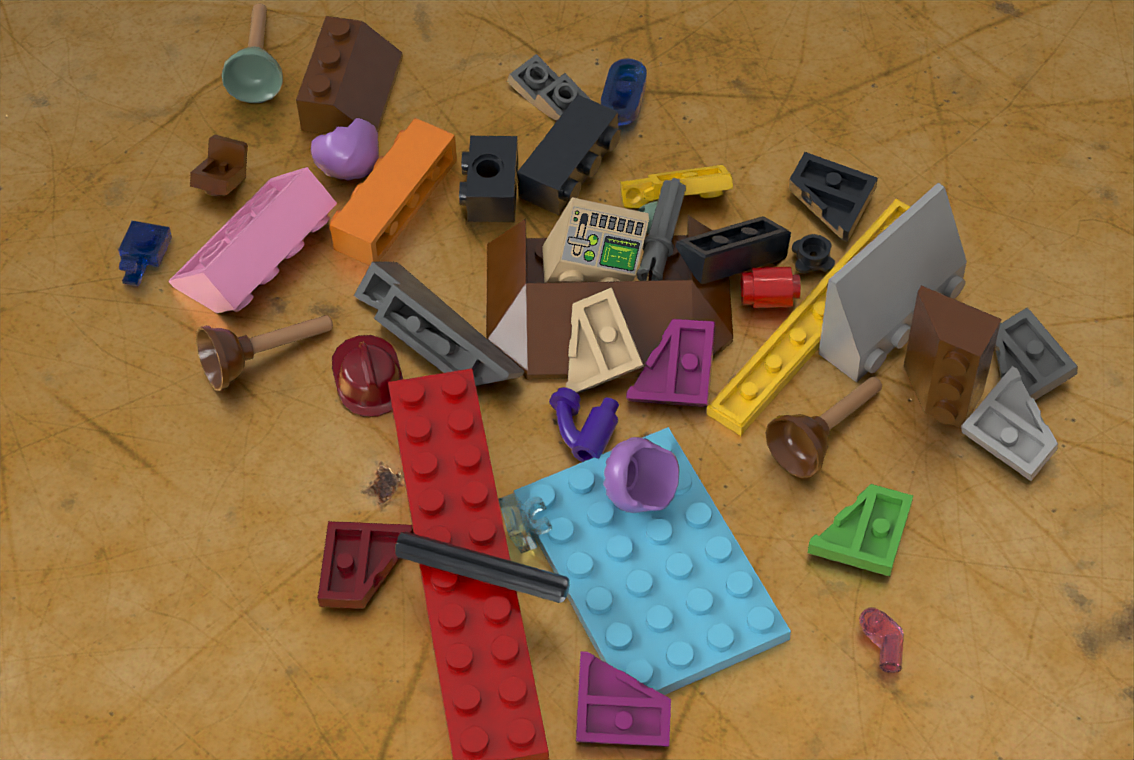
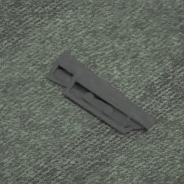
M397 262L371 263L354 296L378 309L374 317L375 320L443 373L472 368L476 386L520 378L523 375L524 370L402 265Z

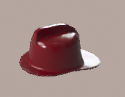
M358 335L340 344L332 356V371L338 395L347 409L363 417H378L392 410L388 382L403 380L397 353L392 344L381 337Z

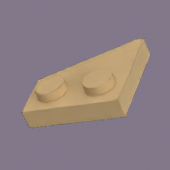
M612 288L573 303L571 318L572 335L569 343L568 357L570 359L566 388L579 394L644 367Z

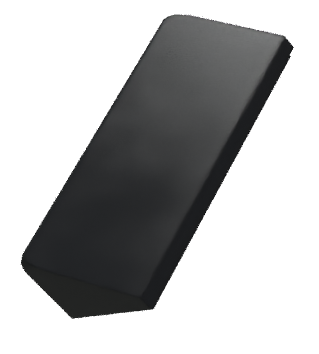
M762 216L682 239L676 242V248L698 282L706 284L751 270V268H758L784 260L788 253L791 232Z

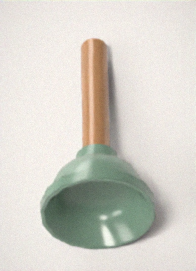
M261 3L255 4L252 8L248 47L239 50L225 61L221 74L223 86L228 93L236 99L248 103H262L272 99L280 92L283 83L282 68L276 59L263 49L267 8Z

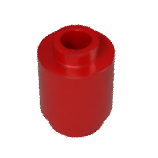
M791 266L751 268V272H741L742 305H752L753 309L786 308L793 306V299H800V275H792Z

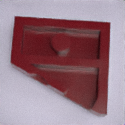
M328 521L317 597L319 607L364 609L399 559L395 554V544L399 534L404 531L413 533L412 525Z

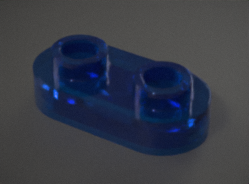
M621 59L611 65L601 96V105L618 112V126L630 124L638 117L646 89L647 70L640 61L635 59Z

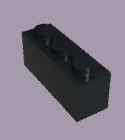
M578 94L518 170V197L556 215H560L571 198L579 196L581 186L588 176L593 177L597 173L601 159L607 151H613L616 148L621 136V130L618 129V112Z

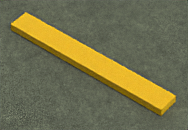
M897 198L711 401L707 406L708 416L740 436L747 430L819 349L828 280L911 206Z

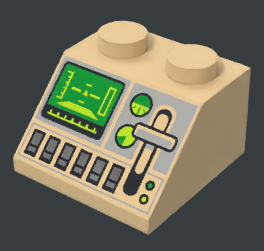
M572 197L542 246L544 283L633 281L636 277L649 222V214Z

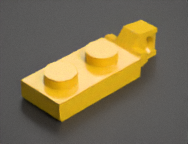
M723 165L648 175V178L620 182L621 199L624 208H640L649 203V201L653 202L659 199L663 182L673 178L680 179V183L685 185L686 191L684 196L699 194L703 198H712L722 195V190L733 189L732 175Z

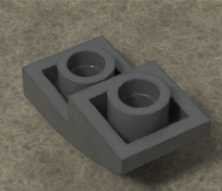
M537 54L510 73L507 80L522 97L556 121L578 94L590 99L566 73L558 77Z

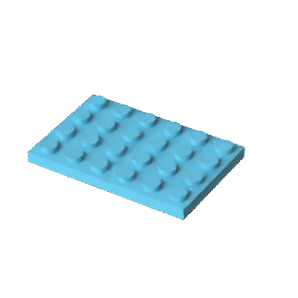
M669 427L643 437V439L646 438L654 444L671 451L678 460L680 470L679 484L673 500L663 510L627 513L613 504L606 495V488L603 484L606 460L610 457L611 451L601 454L599 459H589L514 490V500L553 572L569 578L570 587L567 598L600 659L663 695L790 640L791 630Z

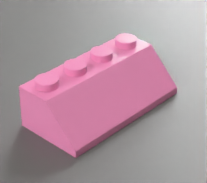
M308 167L270 178L168 282L175 289L215 313L230 310L238 312L251 302L254 297L251 292L259 284L264 285L279 272L277 265L284 258L288 259L294 256L303 248L305 243L302 239L309 232L313 233L319 230L328 222L330 217L327 214L337 202Z

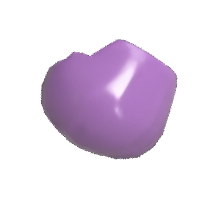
M356 118L348 127H337L333 132L319 135L312 140L311 155L315 165L324 171L327 176L340 180H352L368 176L373 171V167L379 158V141L375 126L361 118Z
M631 437L626 441L620 442L612 449L610 457L606 460L605 480L603 482L606 488V495L616 507L627 513L663 510L673 500L679 484L680 470L678 460L674 453L654 444L646 438Z

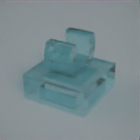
M515 493L499 498L508 535L521 554L538 548L534 534H545L552 529V524L547 517L532 520L535 513L547 509L542 498L532 497L524 504L521 503Z

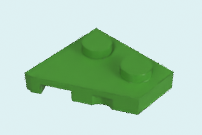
M870 484L857 496V500L853 505L845 507L834 517L832 525L821 535L815 534L810 539L807 553L890 577L914 495Z

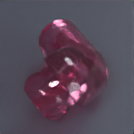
M875 607L866 608L860 614L859 624L865 635L880 648L879 668L888 673L901 671L904 642L902 628L885 612Z

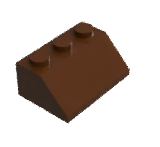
M326 16L296 98L301 131L327 134L333 132L337 127H348L356 118H361L374 125L378 133L403 58L402 51L363 21Z
M921 285L917 292L903 366L924 413L933 416L943 424H951L962 429L961 426L973 413L984 393L1002 319Z

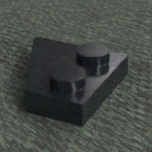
M804 152L789 179L788 189L835 234L848 242L877 188L878 178Z

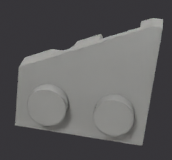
M1014 366L1008 370L961 426L963 434L1030 481H1032L1058 449V443L1049 426L1044 423L1041 411L1035 400L1030 397L1021 380L1018 369Z

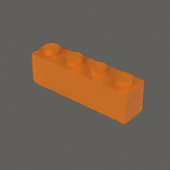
M417 118L413 119L406 130H401L386 155L377 159L373 171L367 179L355 187L348 203L342 210L336 211L333 215L329 229L332 235L334 250L368 266L372 262H379L457 161L455 135Z

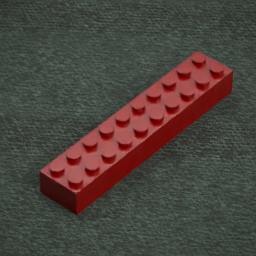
M472 368L388 382L413 534L511 561ZM419 563L452 760H549V750L517 591Z

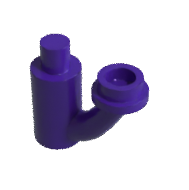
M562 387L551 395L549 403L556 410L558 427L564 442L572 449L573 456L581 462L592 458L599 459L619 420L615 414L619 407L618 402L609 397L604 398L600 406L591 409L581 431H579L575 427L572 416L578 414L581 398L575 391Z

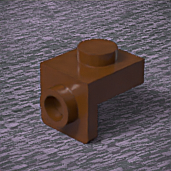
M219 135L211 136L208 143V158L190 172V187L202 189L205 193L212 196H226L246 179L247 143Z

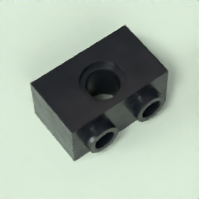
M470 135L469 151H462L461 161L462 175H467V182H460L459 204L467 206L468 222H515L517 172L519 166L517 136Z

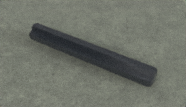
M401 532L395 544V554L399 558L557 603L564 602L569 592L570 582L566 576L410 532Z

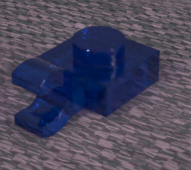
M131 221L118 249L121 259L119 270L126 271L122 279L123 284L139 286L147 265L159 267L172 239L170 227Z

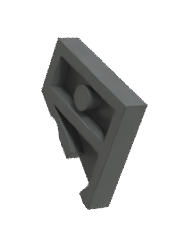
M1028 307L1000 324L995 350L1001 379L1014 366L1018 369L1021 380L1030 397L1036 400L1077 375L1078 366Z

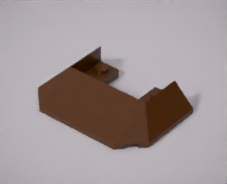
M688 215L687 235H673L672 244L674 245V251L667 258L663 280L651 281L653 271L650 270L648 281L544 283L542 246L547 238H527L525 218L487 244L486 338L524 370L523 376L526 379H568L570 359L568 355L572 335L571 318L573 303L612 288L644 364V367L617 378L640 376L646 366L645 362L652 351L659 346L662 341V335L672 319L715 322L713 354L718 350L723 351L733 342L730 279L725 277L706 284L699 283L676 248L677 241L713 230Z

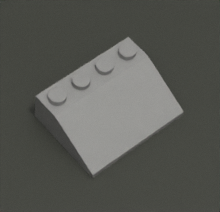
M937 183L828 280L819 355L855 382H858L868 371L870 373L876 372L893 348L897 347L899 349L908 342L917 292L921 285L953 299L960 294L965 286L966 281L963 277L967 260L947 192L943 185Z

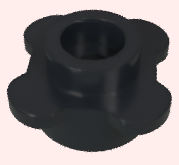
M810 234L804 236L801 240L795 241L792 245V251L797 256L796 270L804 274L820 269L824 272L831 271L835 266V260L830 257L831 242L817 234Z

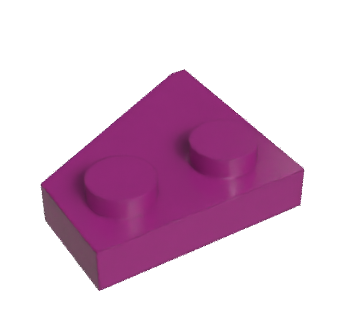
M672 319L662 335V341L659 346L652 351L637 381L628 389L626 399L630 402L707 407L709 405L715 322Z
M581 651L576 742L669 747L671 699L637 681L625 672L598 659L595 655L587 651Z

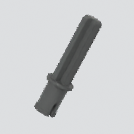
M680 179L665 180L662 184L650 231L644 239L642 248L644 252L640 267L636 273L639 281H646L650 270L653 271L651 281L663 280L667 258L674 251L672 239L686 187L680 183Z

